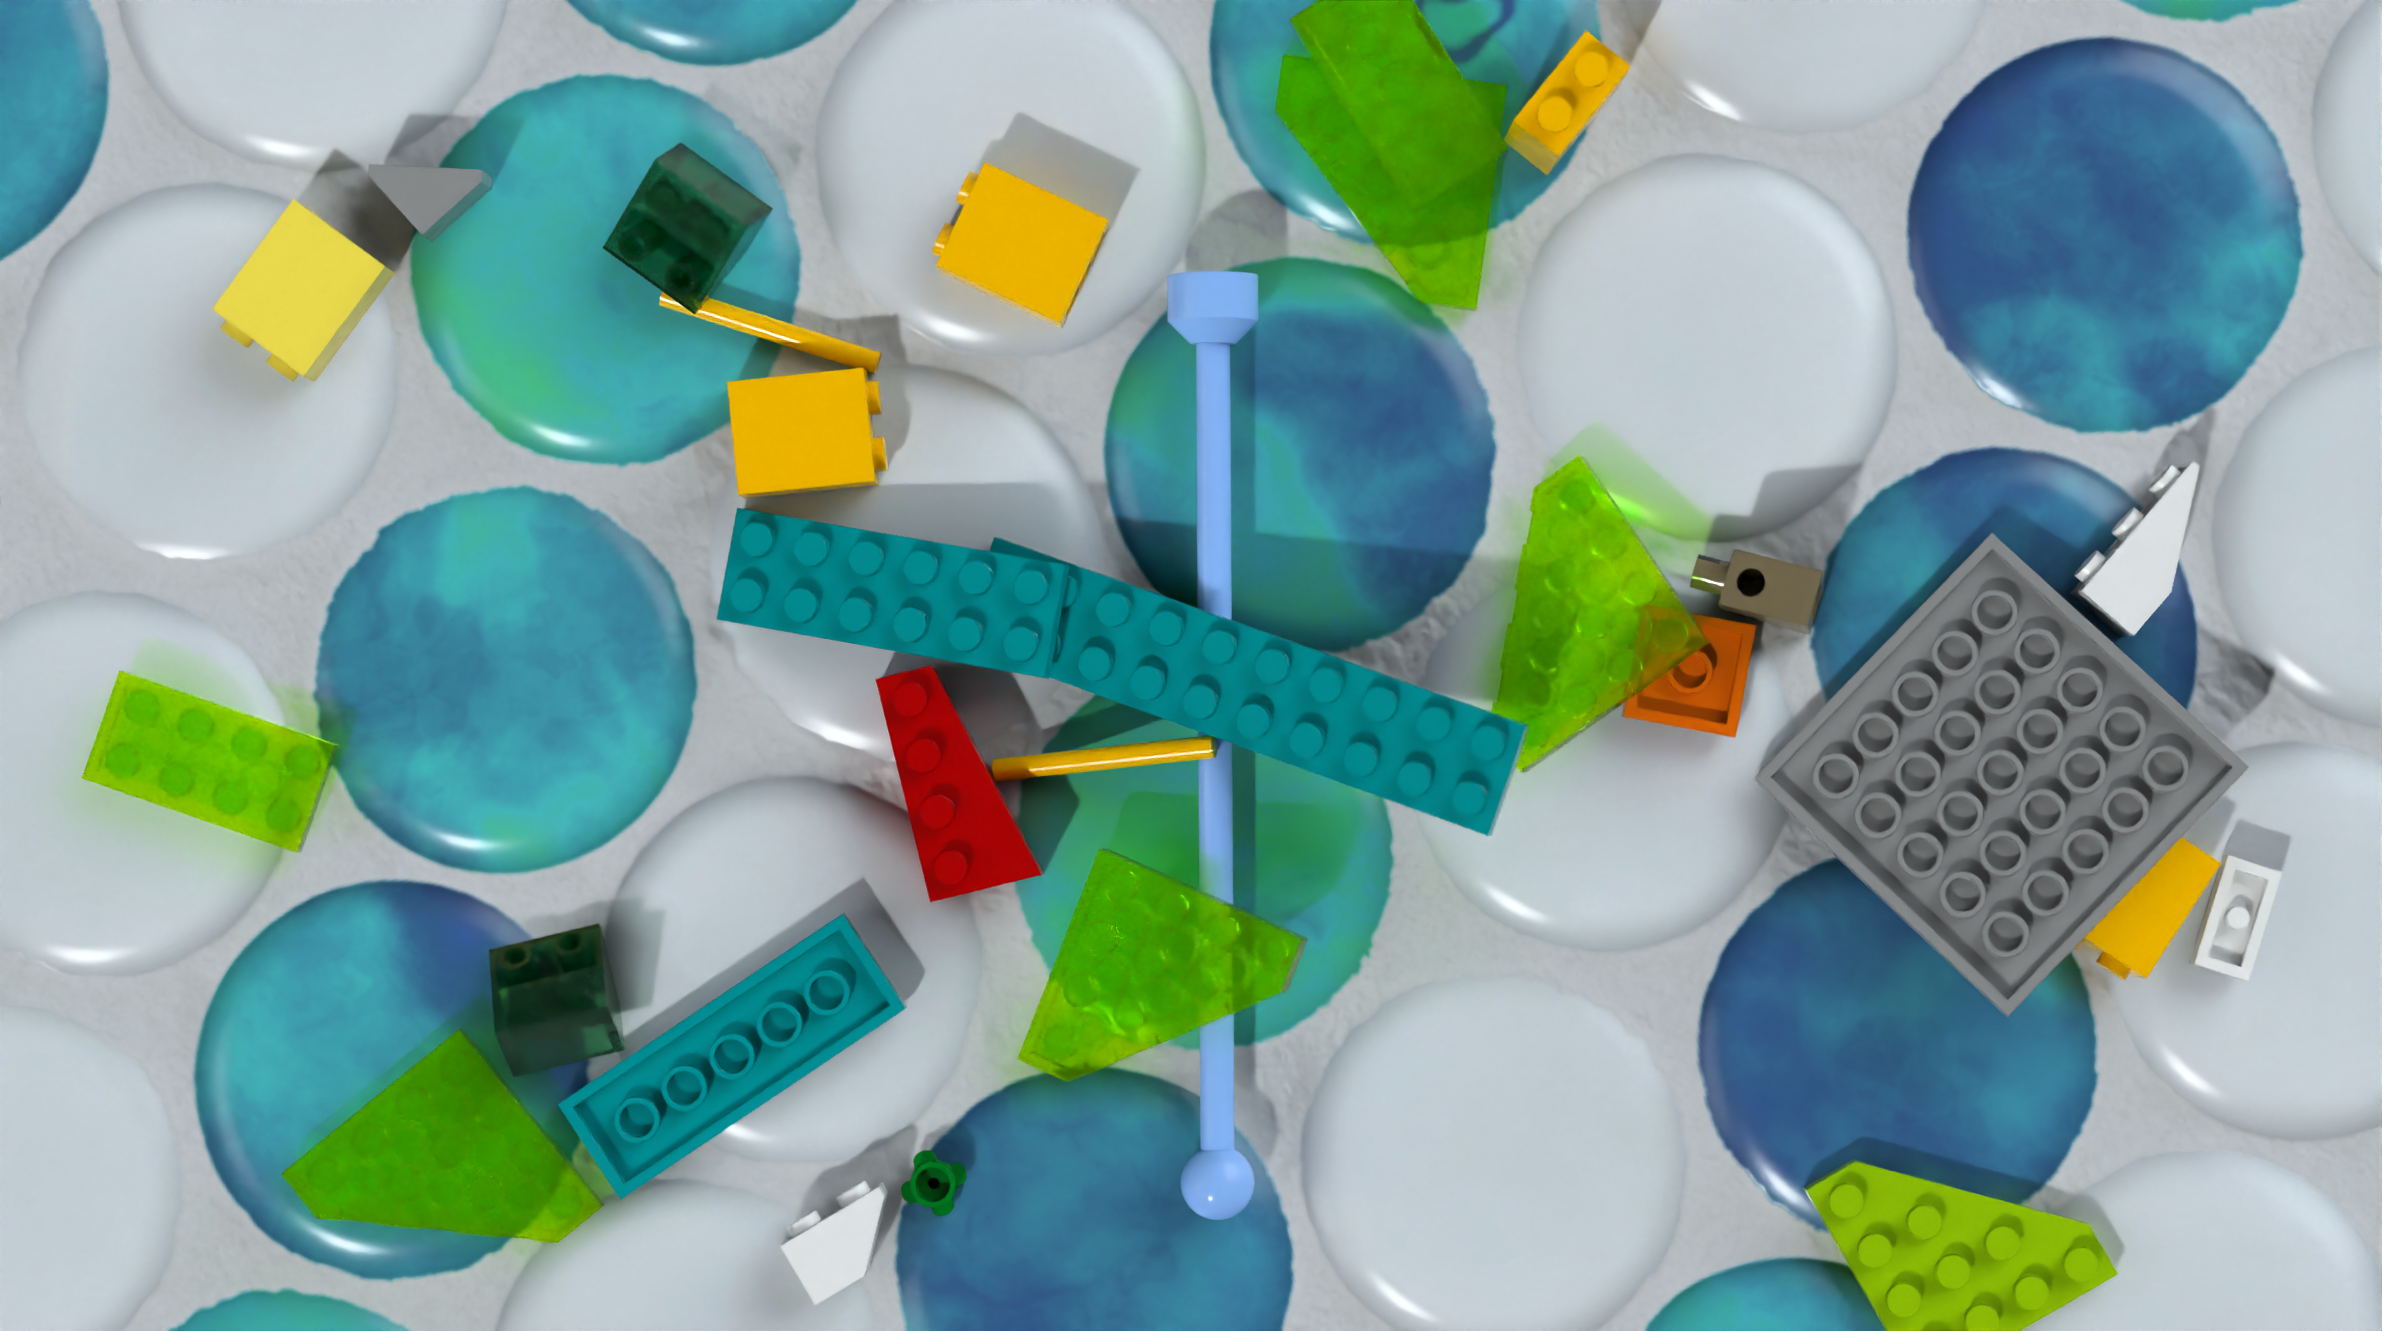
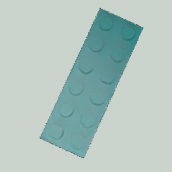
M737 508L717 620L1049 679L1070 566Z
M843 913L557 1105L619 1198L622 1199L906 1009L907 1006L845 913Z

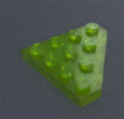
M1283 54L1275 114L1282 124L1292 133L1309 156L1311 162L1355 216L1358 224L1383 257L1389 261L1405 282V286L1419 304L1476 311L1507 85Z
M1578 455L1533 489L1529 510L1532 512L1527 543L1526 545L1523 544L1514 589L1517 590L1512 622L1511 624L1508 623L1500 663L1502 675L1497 702H1493L1491 711L1530 726L1516 764L1518 770L1524 773L1710 642L1586 458Z
M1101 848L1098 850L1017 1059L1063 1081L1077 1080L1287 992L1308 938L1108 848Z
M463 1028L458 1029L281 1173L318 1219L360 1221L376 1225L454 1231V1233L492 1237H515L549 1243H559L605 1205Z

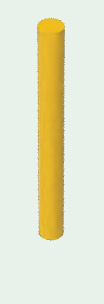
M665 284L661 293L659 306L847 366L864 368L869 373L876 374L882 356L881 352Z
M1208 735L998 758L992 762V772L995 781L1209 759L1216 758L1217 744L1215 737Z

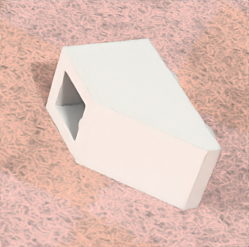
M864 1180L836 1197L840 1208L823 1218L814 1210L786 1227L791 1237L786 1239L780 1245V1248L814 1305L819 1304L864 1277L869 1270L888 1195V1190L883 1182L870 1189Z

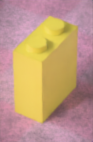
M293 199L212 310L226 319L220 329L237 342L249 348L253 341H256L271 352L266 363L293 382L299 374L315 382L394 276L395 272L307 207Z

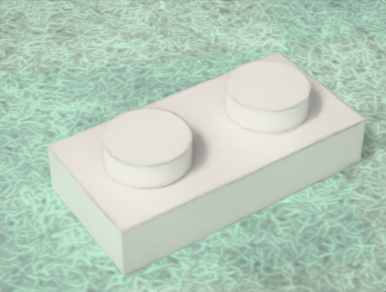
M2223 855L2189 963L2249 981L2283 872L2233 856Z

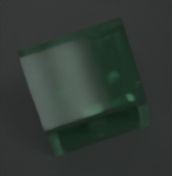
M679 143L654 160L607 239L603 249L687 310L696 314L746 253L773 208L686 145Z
M599 923L489 950L494 1033L513 1077L625 1050L621 1008Z

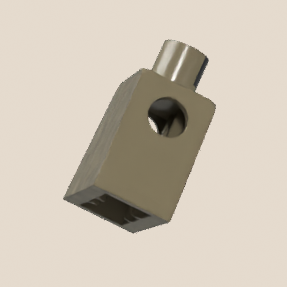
M1734 549L1730 562L1699 554L1693 570L1690 587L1720 595L1719 606L1723 611L1811 635L1825 585V577L1823 571ZM1748 577L1765 581L1763 590L1756 596L1741 593V585Z

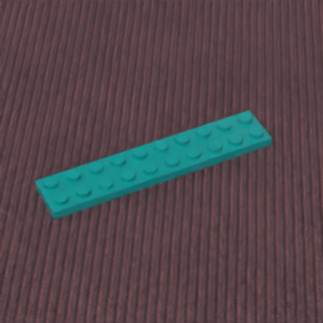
M994 537L990 552L1070 566L1049 678L1486 836H1492L1528 733L1529 725L1014 542Z

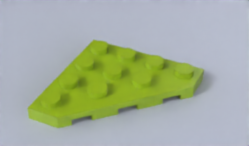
M1853 1159L1804 1187L1806 1194L1886 1331H2021L2118 1275L2091 1226L2079 1220L2054 1215Z

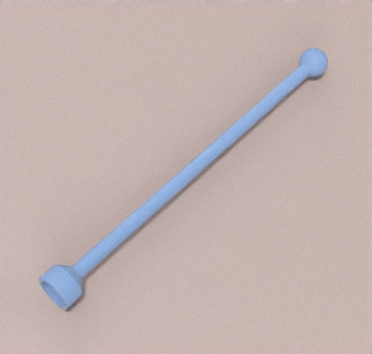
M1232 271L1175 273L1167 276V322L1190 345L1196 346L1197 608L1232 620L1230 345L1237 344L1259 321L1258 275ZM1198 731V737L1208 736L1207 734ZM1215 738L1217 744L1216 758L1198 760L1200 1150L1189 1158L1183 1168L1181 1191L1184 1200L1195 1213L1211 1220H1224L1236 1216L1249 1204L1254 1192L1255 1178L1252 1167L1247 1159L1235 1150L1232 743Z

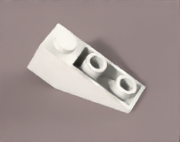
M2194 461L2181 464L2178 468H2175L2172 464L2168 465L2149 486L2148 490L2154 496L2141 511H2138L2135 507L2131 508L2115 525L2111 533L2117 539L2103 555L2098 550L2094 551L2074 574L2080 582L2072 590L2071 594L2121 637L2134 636L2172 591L2200 468Z

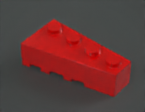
M931 665L876 679L930 902L1044 874L936 667Z

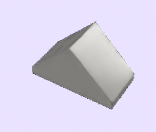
M369 164L368 176L418 232L431 242L491 189L492 183L491 176L485 171L477 169Z

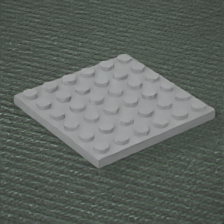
M1991 533L1754 779L2000 1012L2008 1017L2236 782L2249 766Z

